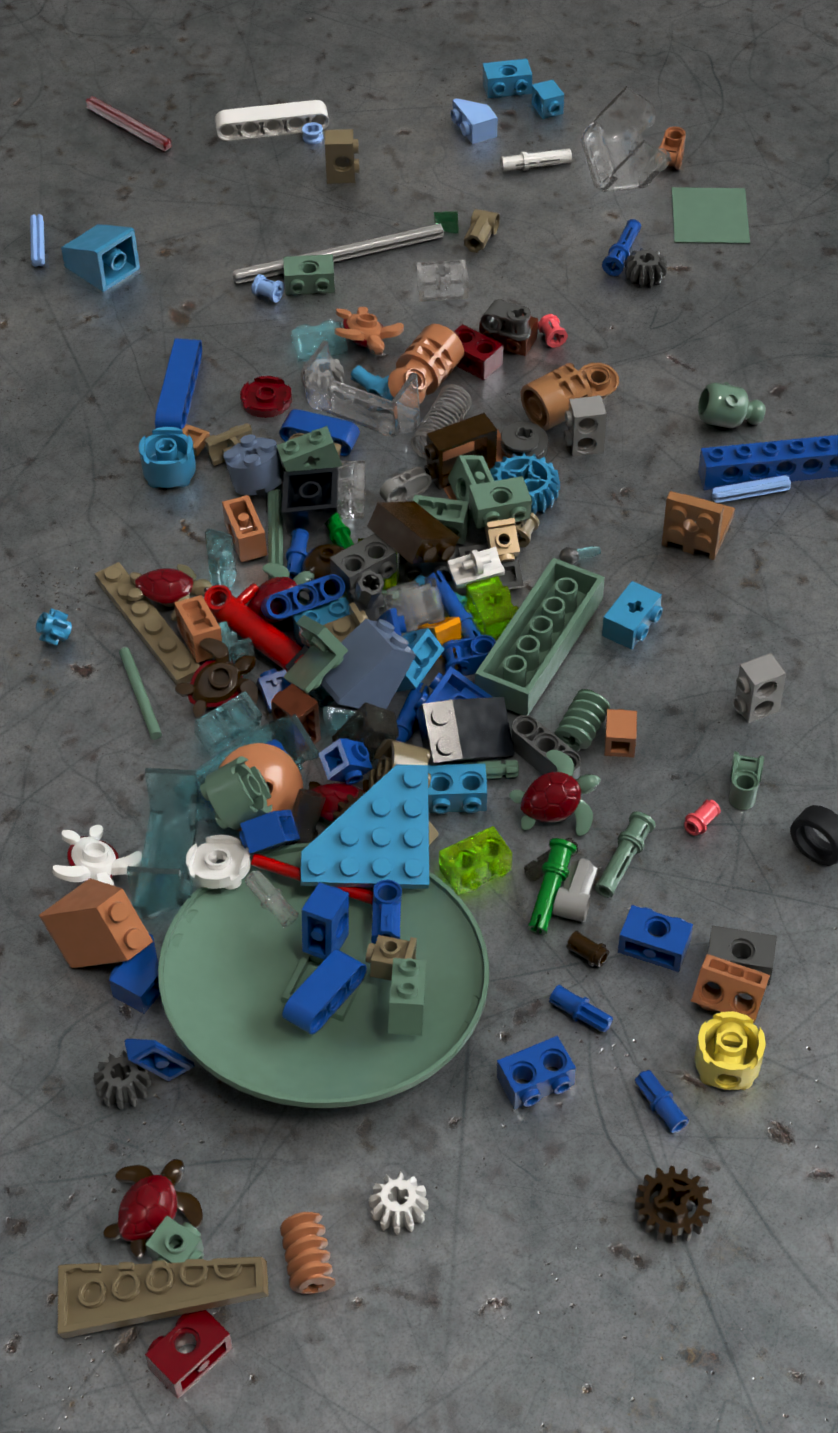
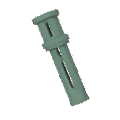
M639 811L631 813L629 825L625 831L619 834L617 838L618 847L598 883L595 885L596 892L606 898L613 897L635 854L642 852L645 846V838L648 833L653 832L656 826L654 820L649 815Z

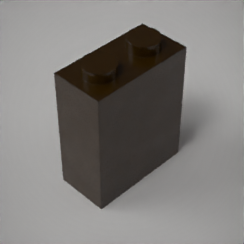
M415 501L379 502L367 525L371 531L411 564L448 561L453 555L455 545L459 539L456 534Z

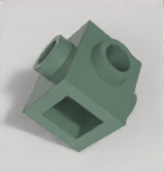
M169 1216L164 1218L145 1244L148 1255L156 1261L165 1260L167 1263L185 1262L186 1259H203L204 1257L202 1252L204 1247L200 1238L201 1233L191 1224L184 1222L180 1225Z

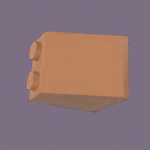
M91 878L39 914L40 919L71 968L128 961L153 942L123 888Z

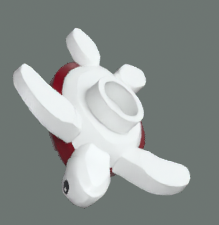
M101 825L92 826L89 830V836L80 837L75 831L63 830L61 833L62 840L71 844L67 852L69 866L54 865L52 873L55 877L69 882H85L91 878L114 886L112 879L115 875L131 873L143 862L142 853L136 851L126 857L119 858L118 853L110 844L100 840L103 835V827Z

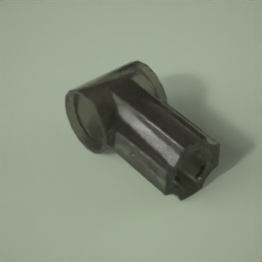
M304 788L299 789L292 809V815L300 840L283 846L311 843L318 837L316 827L326 800L322 794Z

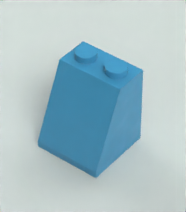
M98 224L61 247L64 267L103 293L140 269L135 230L131 227Z

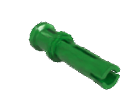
M550 839L548 845L551 848L547 862L543 863L541 868L544 877L530 922L527 926V929L533 933H536L538 928L540 929L539 934H547L558 889L561 886V882L565 881L569 876L567 868L571 855L576 853L577 847L564 839Z

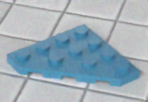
M395 765L301 851L300 886H317L321 882L331 887L374 888L377 882L389 879L397 882L401 888L428 889V765Z

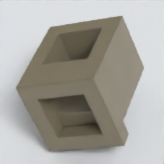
M378 935L376 944L369 943L366 952V962L371 963L370 977L391 981L393 958L416 959L417 938L410 937L408 941Z

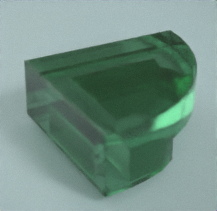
M458 211L434 212L435 224H441L443 231L459 234Z

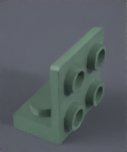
M303 615L296 624L303 630L300 635L311 647L284 675V679L291 684L293 683L307 694L318 688L323 681V677L342 662L343 656L347 653L348 649L324 625Z

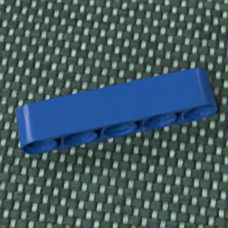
M174 339L156 410L155 429L160 427H176L182 430L186 425L202 359L201 340Z

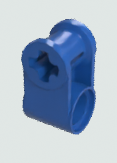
M479 635L445 642L442 645L445 650L441 654L446 661L445 673L450 666L455 669V665H458L457 671L463 676L475 674L496 643L495 639L489 635Z

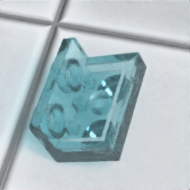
M327 320L320 323V325L312 327L304 324L292 330L291 341L294 343L297 361H308L310 357L318 358L319 355L327 357L329 355L347 354L346 338L339 337L334 333L335 328H343L342 321Z
M208 528L205 531V541L212 586L224 585L232 587L237 574L233 536Z

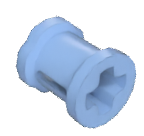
M258 274L252 284V294L268 297L272 302L277 303L283 295L284 283L279 280L272 281L266 279L264 275Z

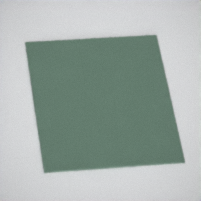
M671 187L674 243L750 244L745 188Z

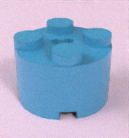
M160 427L152 430V435L147 438L144 436L141 439L139 452L142 472L150 487H186L190 484V479L196 471L193 440L189 434L186 436L183 434V430L176 427Z

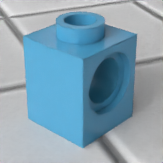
M554 80L533 84L532 105L542 119L564 114V93Z

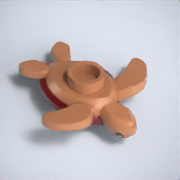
M359 307L357 314H352L346 309H336V315L344 320L343 328H335L334 333L339 337L352 340L360 347L369 348L370 352L374 355L383 354L385 347L383 339L396 337L404 331L402 323L383 327L377 321L375 315L368 313L367 307Z

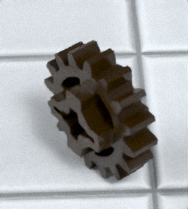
M670 1166L667 1174H664L660 1168H656L655 1178L646 1174L643 1185H638L637 1198H635L634 1209L640 1210L637 1215L638 1222L647 1221L645 1232L658 1231L659 1241L665 1235H670L672 1243H676L679 1235H682L686 1241H690L692 1231L700 1235L703 1230V1223L708 1224L710 1212L708 1211L711 1210L712 1200L707 1198L708 1186L699 1187L701 1177L697 1175L692 1179L688 1178V1169L684 1168L681 1174H677L674 1166ZM655 1191H658V1196L654 1197L653 1202L650 1203L651 1196ZM696 1206L694 1215L689 1218L688 1212L692 1211L693 1207Z

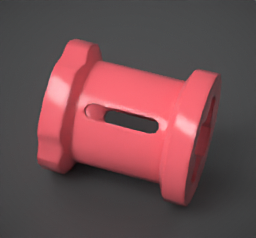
M547 314L538 322V329L546 336L545 341L549 347L556 348L566 342L568 334L564 328L560 327V320L556 315Z

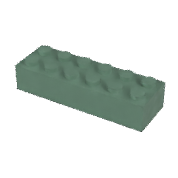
M552 558L476 671L475 684L492 697H504L506 709L521 715H529L603 601L605 577Z

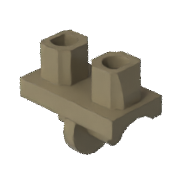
M248 423L241 426L237 425L230 428L229 431L205 438L209 459L213 466L225 462L224 452L240 443V439L243 436L252 434L251 425Z

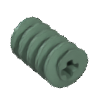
M579 690L554 734L575 752H578L580 749H588L592 744V740L596 737V732L601 728V723L606 719L607 709H610L609 702L592 690Z

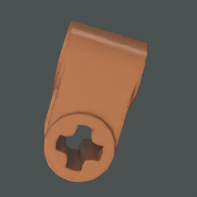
M673 126L666 129L657 153V167L666 165L680 170L686 132L681 127Z

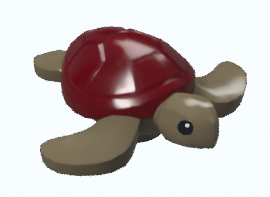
M177 564V570L161 568L149 571L143 575L137 572L130 573V579L136 588L130 589L127 599L138 601L146 596L165 606L173 607L175 602L189 599L190 596H204L206 591L212 587V584L207 579L196 580L197 575L190 567ZM174 610L171 614V620L177 622Z

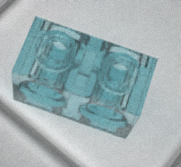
M245 691L195 720L194 733L208 754L212 756L261 726L262 714Z

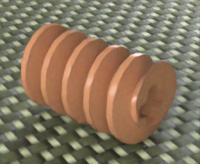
M315 1212L296 1213L284 1220L280 1226L281 1236L283 1237L282 1244L286 1250L284 1255L285 1261L288 1263L287 1273L290 1276V1288L300 1294L322 1293L335 1286V1279L329 1276L333 1272V1267L331 1264L326 1263L330 1260V1252L324 1250L328 1246V1241L326 1238L321 1237L326 1233L325 1226L317 1224L323 1216Z

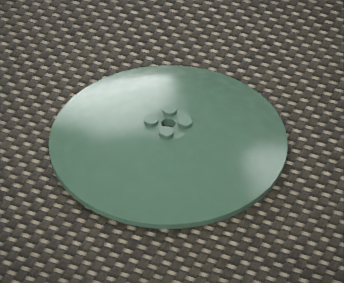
M310 843L281 846L257 854L300 868L301 851ZM251 865L248 874L241 879L242 883L236 889L198 888L173 918L160 951L158 978L162 1007L171 1029L189 1055L212 1075L239 1091L267 1101L304 1108H338L372 1103L399 1094L428 1079L448 1064L473 1034L481 1018L489 986V960L481 929L463 900L447 884L431 872H429L428 889L401 888L400 939L409 941L410 937L417 938L416 959L427 960L422 1036L388 1033L391 981L370 977L371 963L366 962L367 948L369 943H372V905L350 897L349 935L340 951L366 965L367 969L362 982L320 1030L313 1035L283 1018V1009L289 998L324 961L321 958L302 952V908L316 886H300V881ZM360 887V888H364V889L373 891V888Z

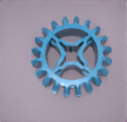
M513 453L511 458L503 456L502 461L495 462V466L490 469L494 481L523 476L532 499L531 512L534 514L537 511L544 514L546 508H552L554 502L557 501L560 490L558 470L554 469L553 463H547L545 457L537 459L535 454L530 457L526 456L525 453L522 456H517Z

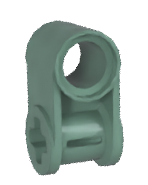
M734 751L728 797L730 804L734 808L748 810L755 805L759 783L761 782L764 756L760 755L758 758L742 756L739 752Z

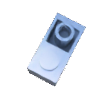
M458 98L453 99V110L450 112L451 119L454 124L459 126L462 134L472 144L497 137L498 117L488 105Z

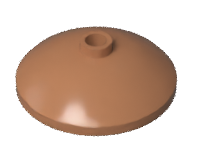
M253 743L235 749L224 758L218 769L238 757L247 758L248 761L245 764L249 768L255 766L269 786L271 798L267 799V806L272 805L271 812L291 810L293 818H295L298 813L297 804L303 800V780L296 763L286 752L273 745Z

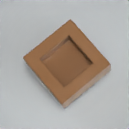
M186 424L182 429L183 434L186 436L189 434L192 438L194 455L198 456L206 446L205 438L210 436V432Z

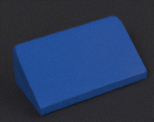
M125 1040L128 1060L166 1081H170L195 1067L193 1061L156 1040Z

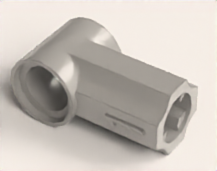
M579 859L571 862L569 876L566 878L563 888L560 887L555 898L554 915L585 922L591 902L590 894L598 868L591 861Z

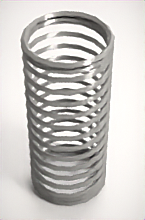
M454 384L444 386L411 438L413 450L422 458L427 459L426 455L422 453H425V451L418 445L416 437L419 443L425 447L420 441L419 436L427 444L423 435L426 437V434L429 433L428 430L435 431L431 426L437 430L440 429L433 422L441 427H446L436 419H439L448 426L454 424L453 422L457 423L463 420L472 405L470 394L464 388ZM447 388H455V389H458L459 391L463 392V393L465 394V396H464L463 394L459 393L458 391L450 390V389H449V390H446V389H447ZM451 391L461 395L465 399L467 407L464 401H462L459 397L445 392ZM449 395L459 399L465 408L463 409L456 400L443 396ZM445 399L452 400L453 402L457 403L461 409H458L454 404L450 402H446Z

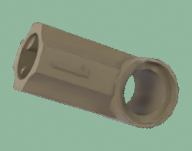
M474 209L470 228L464 237V246L470 252L478 253L480 250H484L491 234L495 235L497 233L500 214Z

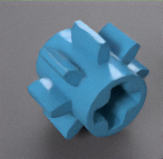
M52 608L49 614L43 612L36 623V632L41 634L39 640L55 646L58 645V641L65 642L72 630L71 622L66 620L68 614Z

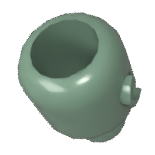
M728 382L708 384L703 389L698 402V415L704 423L728 429L739 427L744 420L751 425L760 424L764 419L766 411L765 405L760 400L749 401L748 394L744 388L729 385Z

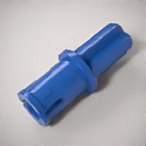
M560 984L551 993L549 1003L570 1014L574 1021L580 1019L601 1032H607L613 1022L612 1016L591 1005L589 998H581Z
M650 1070L639 1073L635 1078V1083L651 1103L649 1108L652 1111H657L669 1127L671 1133H677L685 1128L689 1123V1119L672 1099V1092L666 1091Z

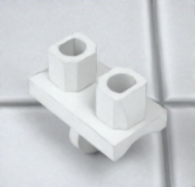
M496 547L479 552L475 549L470 551L469 555L447 561V566L456 589L465 588L471 584L489 581L505 575V570L499 559Z

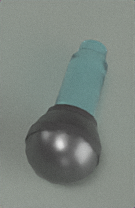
M599 546L580 549L565 547L561 550L559 558L561 561L573 565L579 560L596 557V555L601 554V549Z

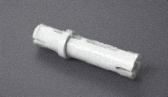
M570 148L537 153H527L525 151L521 152L520 155L500 157L502 172L517 169L528 171L529 168L571 164L572 162Z

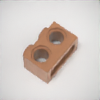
M202 595L175 602L178 630L196 663L214 658L199 646L200 641L206 638L222 642L221 628Z
M706 954L691 1002L697 1003L700 1007L710 1011L738 1012L749 1016L754 1020L753 1023H755L770 975ZM707 983H716L720 989L711 988ZM739 993H746L750 995L752 999H743L739 995Z

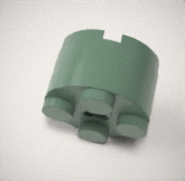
M242 756L208 774L205 782L200 785L201 793L213 806L216 812V822L222 829L230 827L231 829L239 830L241 828L240 823L272 811V805L267 806V799L271 798V794L265 779L255 766L249 768L245 764L248 759Z

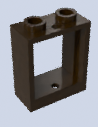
M485 413L426 434L427 445L424 447V451L427 457V465L424 466V470L430 475L431 480H433L438 489L450 486L448 476L458 458L457 456L443 461V452L474 441V450L462 455L483 456L489 470L495 466L497 429Z

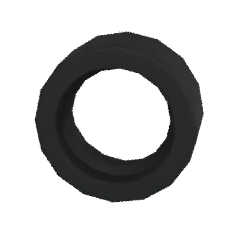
M812 805L805 808L790 827V835L795 846L804 856L819 865L832 866L837 864L838 815L823 806ZM814 829L823 834L830 843L819 837Z

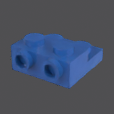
M450 666L444 675L441 673L436 675L429 685L433 689L431 694L424 693L414 707L418 709L423 703L451 699L491 698L492 696Z

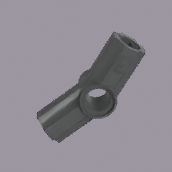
M372 570L363 572L356 588L347 592L349 604L354 602L359 611L364 610L368 619L377 621L380 617L379 607L384 606L382 594L384 581L381 574H376Z

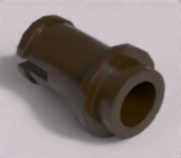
M579 931L572 933L567 941L566 948L588 960L589 965L592 967H601L608 959L609 950L606 949L605 944H597Z

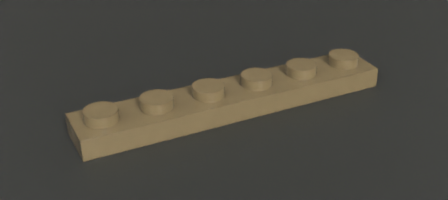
M120 562L94 573L96 582L176 686L180 683L191 682L200 664L196 663L192 654L146 596L138 601L127 599L130 589L136 587Z

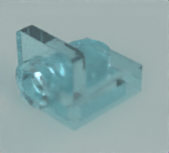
M227 621L218 623L221 628L222 642L229 650L230 663L234 664L239 657L245 655L254 656L251 638L238 641L236 632H230Z

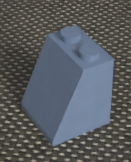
M365 619L341 642L348 651L343 656L342 662L336 668L331 669L323 677L321 683L338 704L380 714L385 713L416 656L414 651L408 646L409 642L394 631L395 627L391 623L379 619L378 622Z

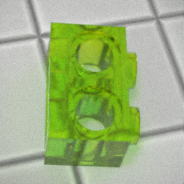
M491 826L440 850L439 870L459 896L467 891H475L482 884L490 880L504 877L512 870V851L495 827Z

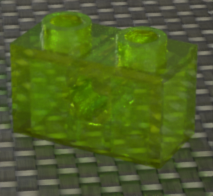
M498 576L466 584V605L474 617L482 635H489L497 641L519 609L518 606H513L511 602L509 588L503 586Z

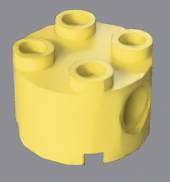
M734 1011L720 1012L713 1015V1019L707 1023L705 1021L701 1025L694 1058L700 1080L705 1085L723 1090H746L752 1086L753 1081L758 1077L766 1042L764 1032L760 1027L758 1029L753 1024L754 1020L749 1016Z

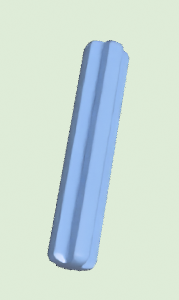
M33 214L30 217L32 266L35 268L37 266L42 267L45 264L44 221L41 214L37 216Z
M787 475L714 487L711 495L715 503L729 502L790 490L791 481Z

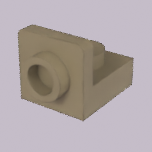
M354 602L348 604L350 615L324 624L340 642L365 619H368L365 611H359Z

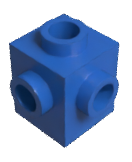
M339 738L318 753L327 779L331 781L343 782L348 785L355 784L363 779V775L373 769L369 759V752L363 742Z

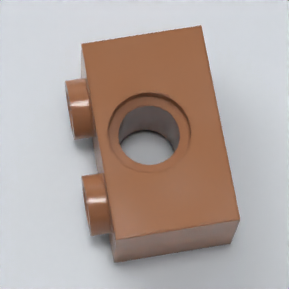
M249 495L223 501L225 527L240 562L267 556L265 531Z

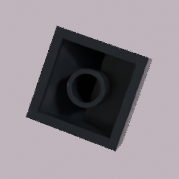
M338 467L284 472L282 516L288 535H291L292 531H296V529H304L308 533L316 532L337 512Z

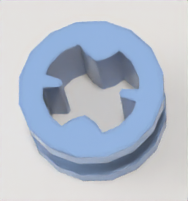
M310 122L302 127V138L305 143L318 144L323 140V127L319 123Z

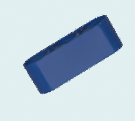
M294 409L286 417L279 430V435L286 442L296 433L307 434L327 426L333 442L342 445L340 456H348L360 436V430L357 425L350 421Z
M338 575L323 576L265 597L261 604V611L270 620L286 618L339 599L344 594L345 583ZM327 580L335 585V593L332 596L327 595L324 591V583ZM299 590H305L309 595V601L306 605L300 604L297 600ZM273 599H278L282 603L283 608L278 615L274 614L270 609V603Z
M338 949L334 950L289 998L283 1009V1018L307 1033L315 1034L360 985L366 973V965Z

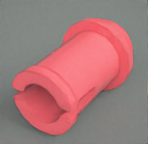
M706 799L694 813H689L685 817V830L693 836L705 833L707 825L721 813L719 805L714 800Z

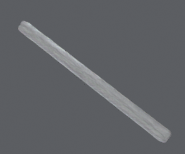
M434 224L298 256L333 254L334 263L439 239L444 236V231L441 224ZM280 259L236 269L233 271V279L236 284L254 281L258 274H262L266 278L284 274V261Z

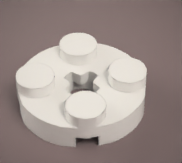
M213 835L205 838L206 843L198 847L196 843L189 849L186 855V866L191 883L195 887L236 889L241 885V879L250 870L249 849H245L241 845V840L236 837ZM219 859L223 860L222 863L215 864Z

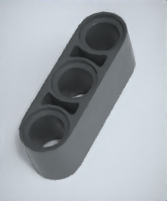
M521 715L513 720L511 737L514 751L544 775L550 772H558L556 766L547 758L546 753L550 750L561 751L568 755L574 763L572 777L574 779L580 777L581 758L578 753L535 718Z

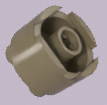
M385 739L378 747L374 756L379 761L377 768H373L369 773V789L397 764L428 765L430 750L397 740ZM428 773V788H429L430 783H431V774Z

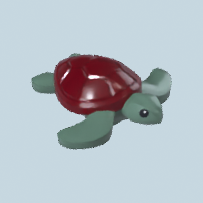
M268 563L262 569L273 578L259 586V590L246 606L269 623L284 621L290 616L278 620L267 619L261 611V604L264 598L314 580V574L309 571H303L295 576L294 579H291L287 567L277 563ZM299 590L297 600L300 604L306 605L309 600L300 596V592L305 590ZM273 599L270 603V609L274 614H280L283 608L282 603L278 599Z
M550 750L546 753V756L556 766L558 772L546 773L534 780L526 792L513 790L509 796L515 803L521 804V811L525 814L521 818V828L523 830H530L536 820L555 823L569 818L574 813L576 817V833L578 836H582L591 827L593 812L591 807L581 800V795L593 792L598 787L601 778L594 774H585L574 779L572 777L574 772L572 759L561 751Z

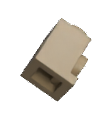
M515 518L487 522L485 532L488 548L496 547L501 562L514 561L515 557L519 556L520 553ZM506 536L509 539V543L501 544L499 537Z

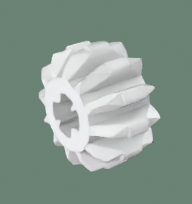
M400 1171L397 1179L392 1180L386 1174L383 1178L384 1184L375 1183L373 1186L374 1194L369 1197V1206L372 1208L371 1217L374 1221H380V1228L383 1231L393 1226L394 1233L398 1235L401 1227L405 1226L412 1233L414 1222L422 1224L425 1220L424 1212L429 1208V1201L425 1198L426 1189L424 1185L417 1186L415 1176L404 1180V1175Z

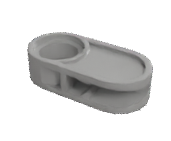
M414 467L387 480L380 488V496L386 502H405L413 498L414 495L425 492L431 484V477L422 467Z

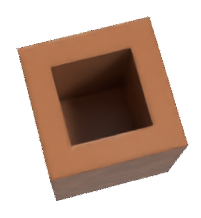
M607 709L604 756H635L637 711Z

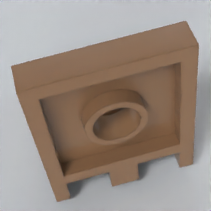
M670 491L666 499L661 545L667 547L669 542L683 545L684 552L693 554L695 549L710 553L709 559L715 560L733 520L735 508Z

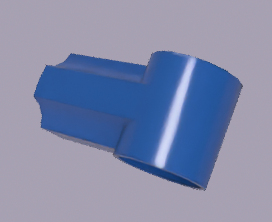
M381 880L373 888L371 942L375 944L378 935L400 939L402 889L393 880Z

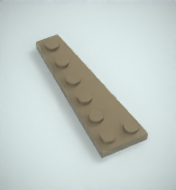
M261 1256L214 1258L212 1260L186 1259L185 1262L167 1263L165 1260L152 1261V1264L119 1262V1265H101L100 1263L58 1265L57 1334L65 1339L269 1297L267 1261Z

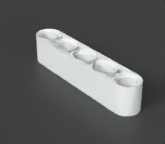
M320 100L227 109L218 112L215 116L218 137L224 141L303 133L302 127L310 122L319 123L322 125L323 130L329 125L326 104Z

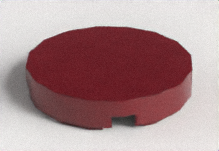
M274 376L254 378V382L249 384L248 381L240 391L241 406L252 416L260 418L275 417L289 409L292 403L291 387L289 384L287 386L281 378Z

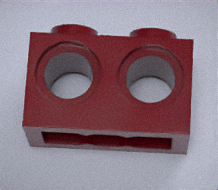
M463 324L454 331L464 348V357L457 367L485 381L503 365V344Z

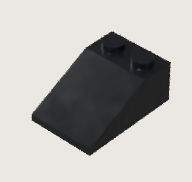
M504 697L451 699L423 703L416 710L422 746L430 750L428 765H455L462 762L485 761L515 755Z

